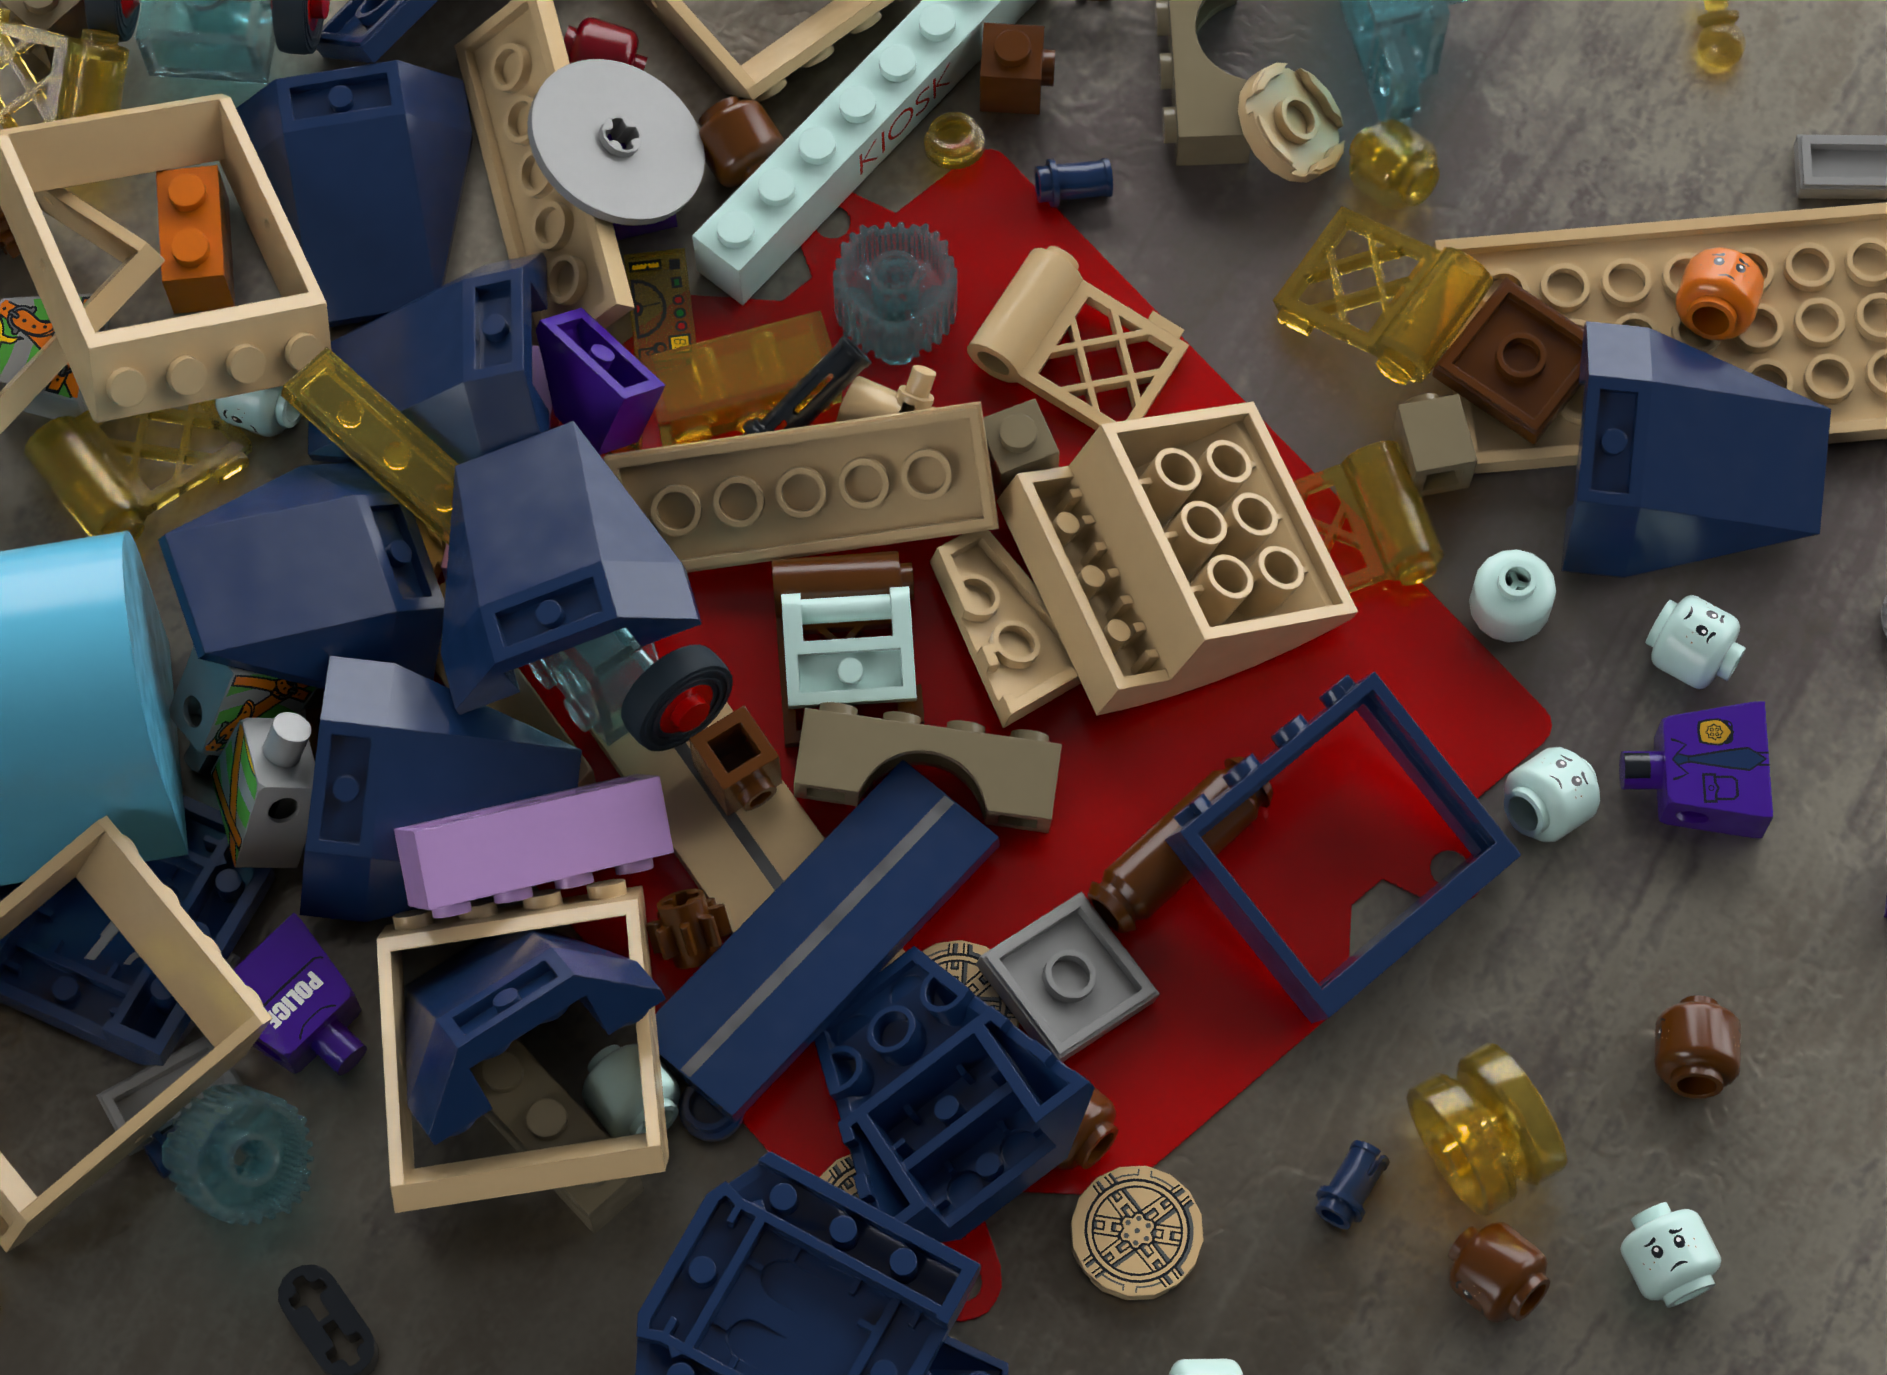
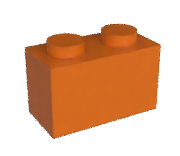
M218 165L156 171L160 255L165 259L161 265V276L174 314L217 310L235 306L229 198Z

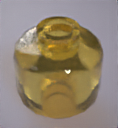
M1389 119L1380 121L1372 127H1366L1354 137L1350 145L1348 173L1352 183L1356 188L1383 207L1399 210L1409 206H1417L1424 202L1437 186L1440 169L1438 167V152L1435 146L1403 122Z

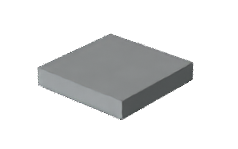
M1082 892L981 955L976 963V966L1030 1038L1042 1044L1061 1062L1072 1057L1154 1003L1160 994Z

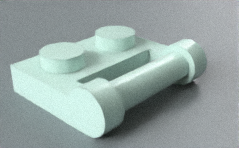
M909 586L890 587V594L801 599L800 593L781 594L788 709L816 708L825 702L863 705L917 700ZM892 620L893 636L803 641L802 625Z

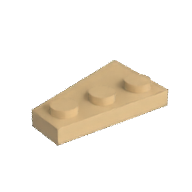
M989 530L962 534L936 549L930 564L1003 728L1081 684L1036 585Z

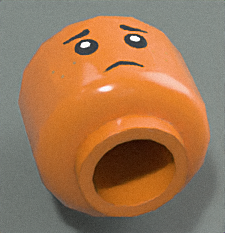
M1721 247L1705 249L1695 255L1685 268L1676 294V311L1681 322L1690 331L1704 339H1733L1745 333L1755 320L1763 295L1764 278L1759 266L1750 257L1734 249Z

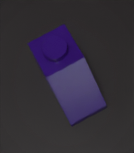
M582 307L541 319L535 330L555 417L562 424L574 421L599 455L639 442L666 385Z

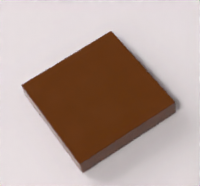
M1505 278L1434 366L1432 376L1535 445L1581 387L1579 385L1584 329L1508 278Z

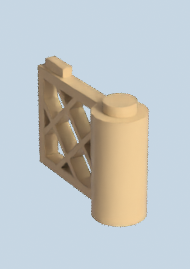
M1049 246L1047 249L1034 248L967 346V353L981 369L991 376L1009 383L1018 382L1094 430H1097L1101 424L1116 422L1100 412L1095 394L1098 392L1127 387L1133 410L1126 420L1144 418L1189 347V344L1180 339L1184 329L1155 311H1152L1148 319L1086 282L1078 271V262L1065 250L1055 246ZM1085 303L1108 316L1113 335L1081 341L1076 317ZM1122 326L1129 329L1131 332L1123 333ZM1068 331L1071 343L1059 345ZM1148 341L1168 353L1159 369L1134 373L1127 345ZM1116 347L1123 375L1092 381L1085 353ZM1074 355L1081 383L1059 387L1039 373L1049 359ZM1150 383L1140 397L1137 385ZM1085 395L1087 403L1077 398L1076 396Z

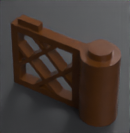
M898 551L772 560L785 748L799 747L802 730H797L795 709H788L781 594L800 593L801 599L890 594V587L909 586L910 600H914L912 562L899 563ZM892 620L802 625L803 635L818 634L824 640L838 639L832 634L834 632L850 631L844 638L847 639L858 638L864 630L891 628L892 633ZM918 684L916 685L917 700L897 702L898 712L919 716L922 719L921 724H924L922 685Z

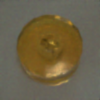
M1485 1043L1460 1058L1456 1066V1079L1446 1074L1435 1073L1408 1091L1406 1098L1409 1112L1429 1155L1451 1188L1478 1215L1487 1217L1513 1201L1517 1195V1179L1526 1184L1538 1186L1564 1170L1568 1163L1565 1144L1543 1098L1521 1067L1497 1044Z

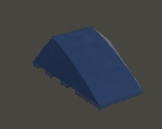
M915 946L880 971L814 1040L829 1094L836 1101L841 1118L838 1126L843 1143L850 1150L856 1175L853 1178L859 1199L940 1243L962 1239L1066 1160L1095 1089L1082 1075L1075 1070H1071L1058 1060L1051 1051L1035 1039H1031L1013 1025L1007 1017L993 1006H989L967 986Z

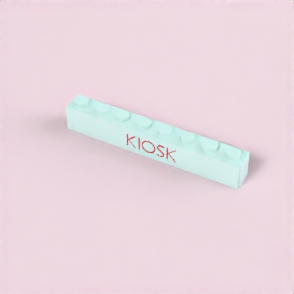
M922 0L692 235L697 271L741 305H744L981 60L984 23L1015 24L1038 0Z

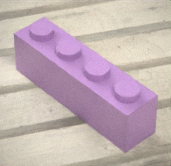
M644 774L629 775L394 829L408 905L410 907L431 910L433 918H446L472 911L471 900L492 895L495 904L524 900L533 896L532 886L554 881L555 889H568L587 885L594 882L592 872L614 867L616 875L646 871L654 868L653 857L674 853L660 776Z

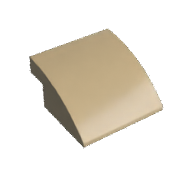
M1254 401L1101 424L1069 466L1016 474L997 500V504L1096 715L1133 708L1172 697L1234 675L1290 651L1351 620L1358 613Z

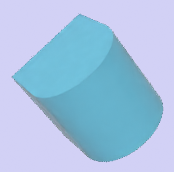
M129 531L0 551V886L26 881L92 824L106 815L122 834L133 841L139 855L145 862L188 855L177 725L170 718L169 711L174 697L170 646L140 553Z

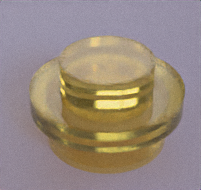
M961 112L942 114L934 119L925 135L924 148L926 156L933 164L941 168L962 169L978 161L984 153V133L975 120L967 114Z

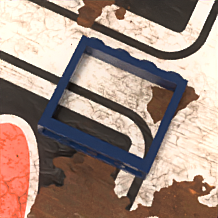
M1375 671L1356 683L1349 675L1340 679L1319 697V700L1325 706L1322 711L1308 722L1300 713L1270 737L1277 748L1261 761H1258L1254 754L1251 753L1222 776L1229 787L1211 802L1203 793L1186 805L1173 817L1180 827L1165 839L1167 844L1311 1023L1330 1018L1521 856V853ZM1356 710L1472 855L1321 982L1317 983L1201 837Z

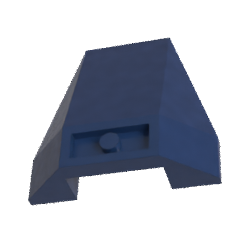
M393 60L278 78L236 108L326 300L329 328L373 321L444 285L473 143L464 80L403 61Z
M543 252L483 265L331 341L334 376L309 381L308 455L312 461L455 473L456 465L550 430L549 410L532 384L531 313L548 310L547 259Z
M1590 321L1584 323L1579 385H1584L1585 388L1574 503L1566 510L1561 572L1626 578L1820 534L1831 418L1830 408L1649 327Z
M574 421L455 466L441 657L455 710L460 715L520 693L514 669L626 627L642 647L702 624L686 568Z
M353 463L300 466L164 534L158 539L198 659L324 690L330 656L396 663L432 681L434 680L443 629L445 601L407 493Z
M330 656L319 725L299 915L368 922L391 917L401 912L420 909L408 905L394 829L576 788L579 781L582 750L486 705L460 715L455 710L450 688L396 663Z
M546 928L480 938L404 986L407 1106L435 1146L449 1136H456L465 1132L475 1123L476 1119L493 1109L470 1070L474 1065L482 1060L500 1055L510 1046L512 1041L539 1024L559 1018L566 1012L569 1005L577 1000L583 1003L606 1033L610 1035L621 1027L640 1021L648 1013L649 1009L666 998L660 987L637 961Z

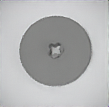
M588 59L577 61L558 69L547 78L531 103L527 122L528 138L537 165L559 194L587 214L621 225L638 226L654 224L666 220L679 212L698 189L705 164L704 146L699 135L698 126L681 99L664 83L649 73L632 65L613 60ZM608 134H611L613 139L612 141L608 140ZM620 143H625V145H626L625 150L622 149V146H621Z

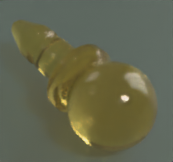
M1704 0L1705 10L1708 13L1697 17V24L1703 28L1697 41L1698 53L1701 59L1709 66L1715 68L1731 67L1742 58L1746 47L1744 33L1735 24L1740 18L1739 11L1727 10L1729 6L1728 0Z

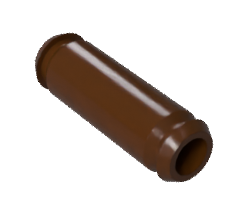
M1238 756L1225 759V769L1212 771L1106 868L1100 884L1091 882L1087 898L1105 923L1119 933L1135 931V921L1148 919L1194 877L1165 841L1169 835L1180 827L1173 817L1204 793L1211 802L1229 786L1222 776L1242 761L1244 757ZM1269 782L1201 837L1215 856L1257 819L1260 806L1265 808L1270 806L1273 789Z

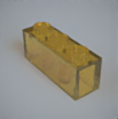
M821 310L641 357L640 362L666 385L652 413L662 447L710 440L712 436L734 430L744 433L743 424L748 419L753 420L756 416L763 419L797 382L832 349ZM830 373L796 407L797 412H800L833 379V374ZM842 392L823 412L830 409L833 404L842 402Z

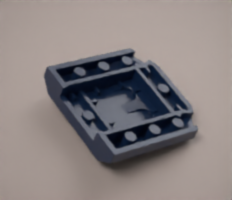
M183 795L188 855L146 861L145 863L164 885L173 890L179 899L181 907L204 935L214 940L221 951L222 957L227 961L276 879L274 869L234 867L220 810ZM75 877L0 940V1003L137 1064L164 1066L190 1023L191 1018L141 957L136 958L130 965L124 964L126 959L136 951L120 931L95 960L84 959L102 936L100 934L111 920ZM23 882L0 886V902Z
M770 1151L758 1159L757 1165L730 1183L725 1181L706 1194L638 1312L635 1375H926L969 1297L980 1273L981 1264Z

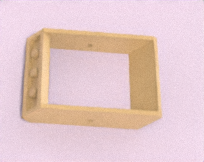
M682 0L643 1L726 94L762 101L780 92L787 84L785 77L802 65L805 68L811 67L828 58L835 50L832 44L849 32L851 34L860 33L876 24L882 17L880 10L894 0H833L741 66Z
M220 93L0 130V206L94 421L99 423L334 376L326 300L231 97ZM219 161L281 297L95 333L34 192Z
M64 188L34 192L42 211L122 262L83 304L96 333L164 263L165 259L146 241ZM56 333L0 391V434L68 364Z
M107 815L92 824L0 902V940L76 877L183 1010L186 1011L188 1016L214 1046V1049L38 1197L0 1151V1246L6 1253L29 1239L239 1062L273 1019L263 1007L259 995L251 987L244 984L222 957L221 951L214 940L204 935L181 907L179 899L173 890L159 880L141 858L133 841L122 834Z
M609 879L587 885L588 894L562 898L561 889H545L534 891L532 897L522 900L523 904L499 908L494 903V899L470 901L472 911L452 917L433 918L432 911L425 909L410 910L393 915L394 924L386 925L377 937L390 1188L395 1213L666 1171L669 1149L655 1006L649 1009L648 1013L640 1021L636 1022L646 1133L415 1168L412 1115L407 1106L405 996L402 950L626 916L630 959L637 961L652 978L642 885L627 888L625 879Z

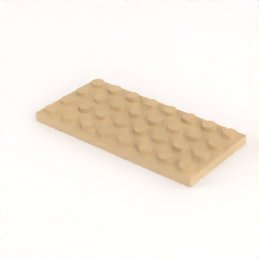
M1887 202L1435 240L1433 258L1447 350L1502 281L1508 278L1583 329L1586 321L1649 327L1830 408L1831 418L1828 444L1887 439ZM1719 247L1734 249L1750 257L1759 266L1764 278L1763 295L1755 320L1745 333L1736 338L1726 340L1704 339L1690 331L1681 322L1676 311V294L1685 268L1695 255L1705 249ZM1581 385L1535 445L1459 395L1477 457L1474 474L1577 465L1585 386Z

